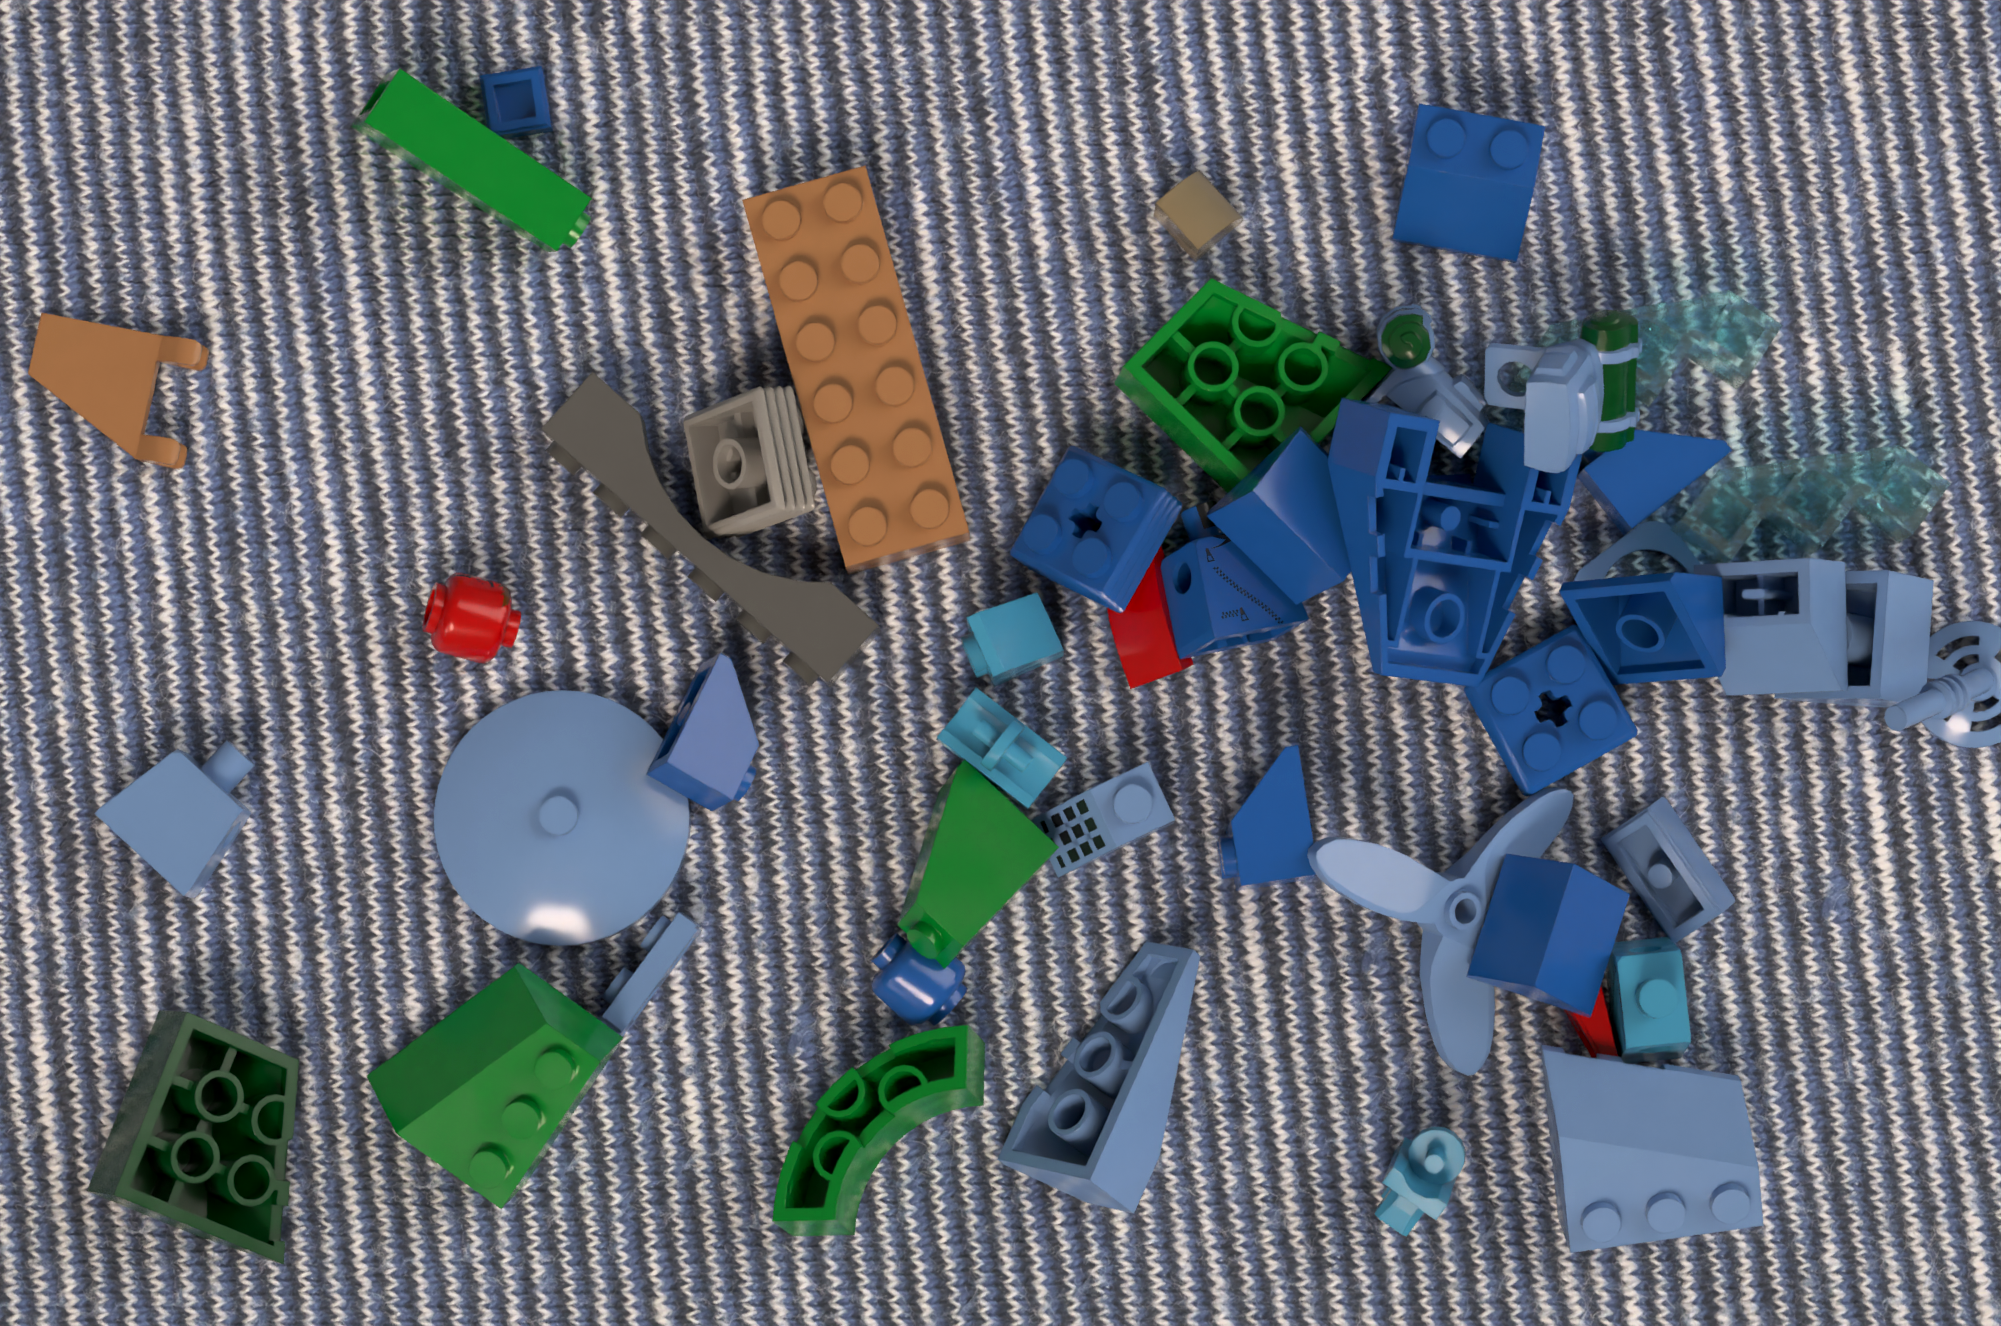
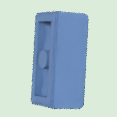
M1665 797L1659 798L1601 838V841L1662 930L1674 944L1723 913L1735 903L1734 896Z

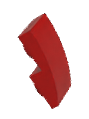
M1161 546L1126 609L1118 613L1107 608L1113 638L1130 689L1194 665L1191 657L1180 659L1177 653L1160 568L1162 560L1165 558Z

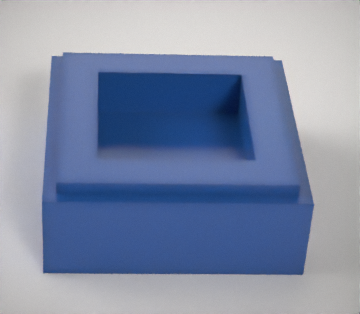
M542 66L479 76L487 128L503 139L553 131Z

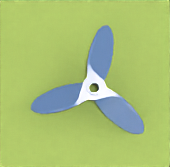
M1551 787L1542 789L1529 796L1507 812L1465 855L1444 872H1434L1407 855L1379 844L1358 839L1326 837L1316 841L1308 849L1307 856L1310 866L1318 878L1329 888L1356 905L1391 918L1417 922L1423 929L1420 981L1428 1026L1440 1058L1449 1068L1464 1075H1474L1483 1066L1490 1053L1495 1019L1494 986L1468 978L1466 975L1505 855L1541 857L1568 819L1574 797L1569 790Z

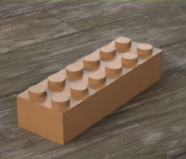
M866 166L742 200L848 575L970 541V532Z

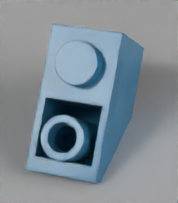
M1038 592L980 611L966 618L969 634L961 637L963 650L976 678L988 674L994 687L1064 655L1063 647Z

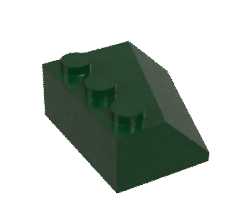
M159 1010L87 1191L198 1237L284 1264L285 1241H281L283 1205L288 1206L290 1181H285L288 1141L293 1139L299 1060L189 1012Z

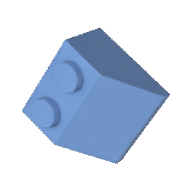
M1890 570L1845 571L1848 691L1775 694L1774 698L1862 707H1890L1919 694L1922 687L1927 684L1934 580Z

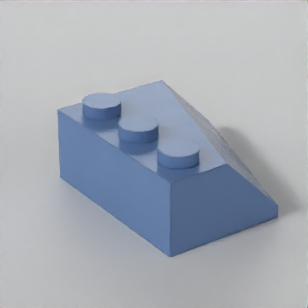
M1541 1045L1557 1214L1570 1253L1764 1226L1759 1166L1742 1083L1738 1075L1662 1064L1659 1068L1623 1063L1622 1058L1597 1053L1596 1058L1566 1054L1564 1049L1560 1047Z

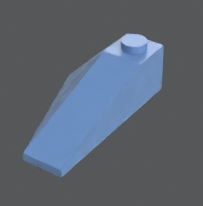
M1146 941L1100 1001L1102 1015L1080 1043L1073 1037L1061 1052V1055L1067 1061L1046 1089L1043 1090L1036 1085L1025 1099L997 1160L1012 1169L1086 1203L1135 1213L1160 1156L1201 955L1193 949Z

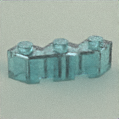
M1730 290L1705 294L1699 298L1668 304L1663 302L1622 310L1637 319L1638 338L1642 339V352H1640L1637 358L1635 398L1649 407L1660 394L1684 356L1737 390L1749 377L1783 325ZM1578 319L1551 324L1536 347H1547L1578 339L1583 320L1578 321ZM1524 364L1508 389L1515 392H1526V383L1532 373L1531 369Z
M1900 445L1838 455L1828 454L1784 460L1780 463L1751 467L1741 466L1719 469L1705 482L1670 530L1714 563H1728L1733 559L1760 521L1763 520L1811 555L1824 546L1851 508H1853L1900 543L1914 534L1951 483Z

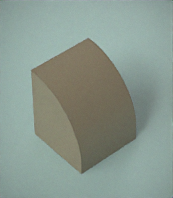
M1197 171L1182 180L1155 203L1154 217L1195 262L1243 221V217L1201 171Z

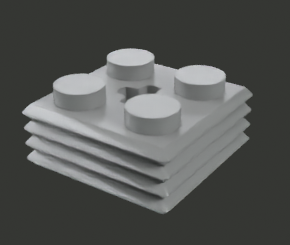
M770 386L766 388L757 387L685 416L683 424L703 531L707 539L715 537L718 539L723 537L731 538L734 536L739 538L814 509V496L817 488L816 478L807 464L802 437L805 421L801 409L796 405L794 391L791 386L784 388L781 386L775 388Z

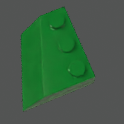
M1211 278L1122 367L1114 384L1228 493L1299 426L1321 445L1335 429L1341 398L1362 401L1387 375L1392 367L1373 357L1369 360L1340 346V341L1320 331L1316 334L1281 317V312Z
M517 963L439 1023L371 1071L367 1078L397 1135L502 1209L527 1183L624 1037L525 966Z

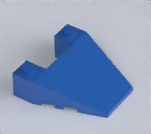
M1341 398L1327 463L1373 672L1383 676L1479 687L1516 615L1508 610L1524 578L1533 580L1543 561L1536 554L1551 524L1561 526L1570 508L1582 454H1578L1572 464L1564 472L1560 473L1543 472L1524 466V428L1489 422L1486 427L1473 484L1430 478L1427 475L1440 423L1439 420L1389 405Z

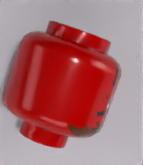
M456 572L444 584L437 582L434 584L426 605L422 630L431 634L432 645L438 652L478 663H488L497 655L501 646L512 648L520 626L521 611L511 609V592L506 585L462 572Z

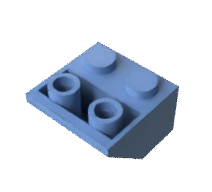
M1797 558L1694 565V574L1722 577L1726 669L1722 677L1718 678L1726 695L1848 691L1845 562L1816 558Z

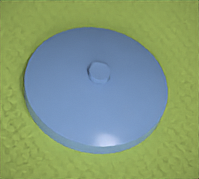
M558 690L530 694L512 700L482 718L468 731L452 752L443 770L435 798L434 833L437 850L443 868L459 896L477 915L496 929L528 942L548 946H578L598 942L627 930L643 919L664 898L673 885L682 867L690 838V799L646 775L663 741L662 737L645 720L627 707L613 700L580 691Z

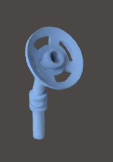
M1964 621L1946 626L1931 635L1927 679L1935 680L1925 684L1919 694L1887 708L1884 716L1887 726L1894 731H1901L1921 722L1929 732L1940 740L1963 748H1983L2000 743L2001 724L1984 731H1970L1972 722L1985 721L2001 713V663L1994 658L2001 648V628L1981 621ZM1964 637H1978V645L1959 648L1949 654L1944 660L1936 656L1944 646L1954 640ZM1969 655H1977V663L1970 664L1960 670L1953 667L1959 659ZM1992 696L1998 700L1995 705L1985 711L1973 712L1974 704L1987 700Z

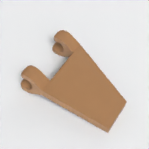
M41 313L28 374L138 461L179 470L185 465L188 452L187 447L171 438L144 435L160 362L181 368L202 371L207 365L209 349L192 339L157 335Z

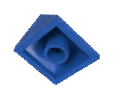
M1301 426L1207 512V517L1296 605L1343 582L1351 572L1327 463L1329 454Z
M1671 572L1563 582L1559 592L1612 685L1722 677L1726 669L1722 577Z
M1506 854L1466 977L1590 1018L1630 894L1574 863Z

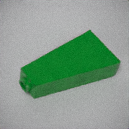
M400 68L384 75L351 125L352 128L547 252H557L562 244L571 248L582 235L591 219L583 211L592 198Z

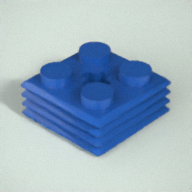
M1070 446L1067 448L1010 550V554L1029 570L1115 612L1121 613L1126 609L1182 509V503L1164 487L1076 446ZM1102 522L1097 532L1092 531L1098 523Z
M1577 625L1567 627L1488 671L1479 687L1465 686L1464 688L1468 700L1524 796L1536 793L1631 740L1638 734L1634 722ZM1547 694L1548 698L1552 701L1561 699L1564 702L1566 710L1560 714L1561 721L1563 722L1562 726L1556 728L1551 720L1540 723L1536 718L1535 712L1542 707L1540 695Z

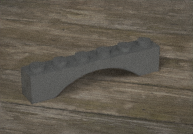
M594 372L585 379L541 428L552 441L545 451L573 476L581 467L600 483L592 492L620 518L628 510L634 513L647 525L640 535L668 560L675 552H678L694 567L687 577L715 602L724 593L740 607L742 611L735 620L762 644L772 636L790 653L784 658L783 662L808 685L812 686L820 678L826 685L831 687L880 633L879 625L832 583L797 581L763 573L729 557L704 539L676 510L662 487L650 454L646 425L641 414Z

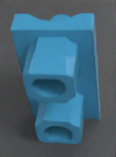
M978 688L974 689L936 739L963 761L966 760L981 775L1027 810L1067 760L1066 756Z
M1433 1126L1422 1130L1414 1137L1413 1141L1405 1137L1394 1151L1382 1182L1386 1185L1381 1195L1383 1200L1376 1208L1374 1214L1406 1237L1424 1212L1437 1220L1448 1205L1456 1178L1465 1163L1466 1149L1460 1137L1454 1131L1445 1127Z

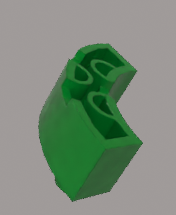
M969 1025L942 1027L889 1044L890 1049L875 1056L856 1070L853 1067L850 1068L832 1084L815 1104L818 1108L804 1127L797 1143L793 1141L789 1147L777 1185L772 1222L791 1236L855 1235L857 1213L865 1187L873 1171L892 1146L912 1129L935 1116L965 1107L984 1106L985 1042Z

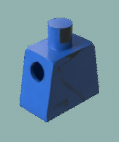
M1216 501L1193 506L1181 513L1190 542L1164 558L1160 567L1176 649L1180 659L1274 641L1309 620L1302 602L1296 605L1207 517V512L1217 504Z

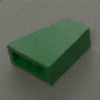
M966 760L955 769L938 792L898 921V926L907 934L908 941L912 947L922 956L928 959H936L944 969L1040 871L1059 848Z

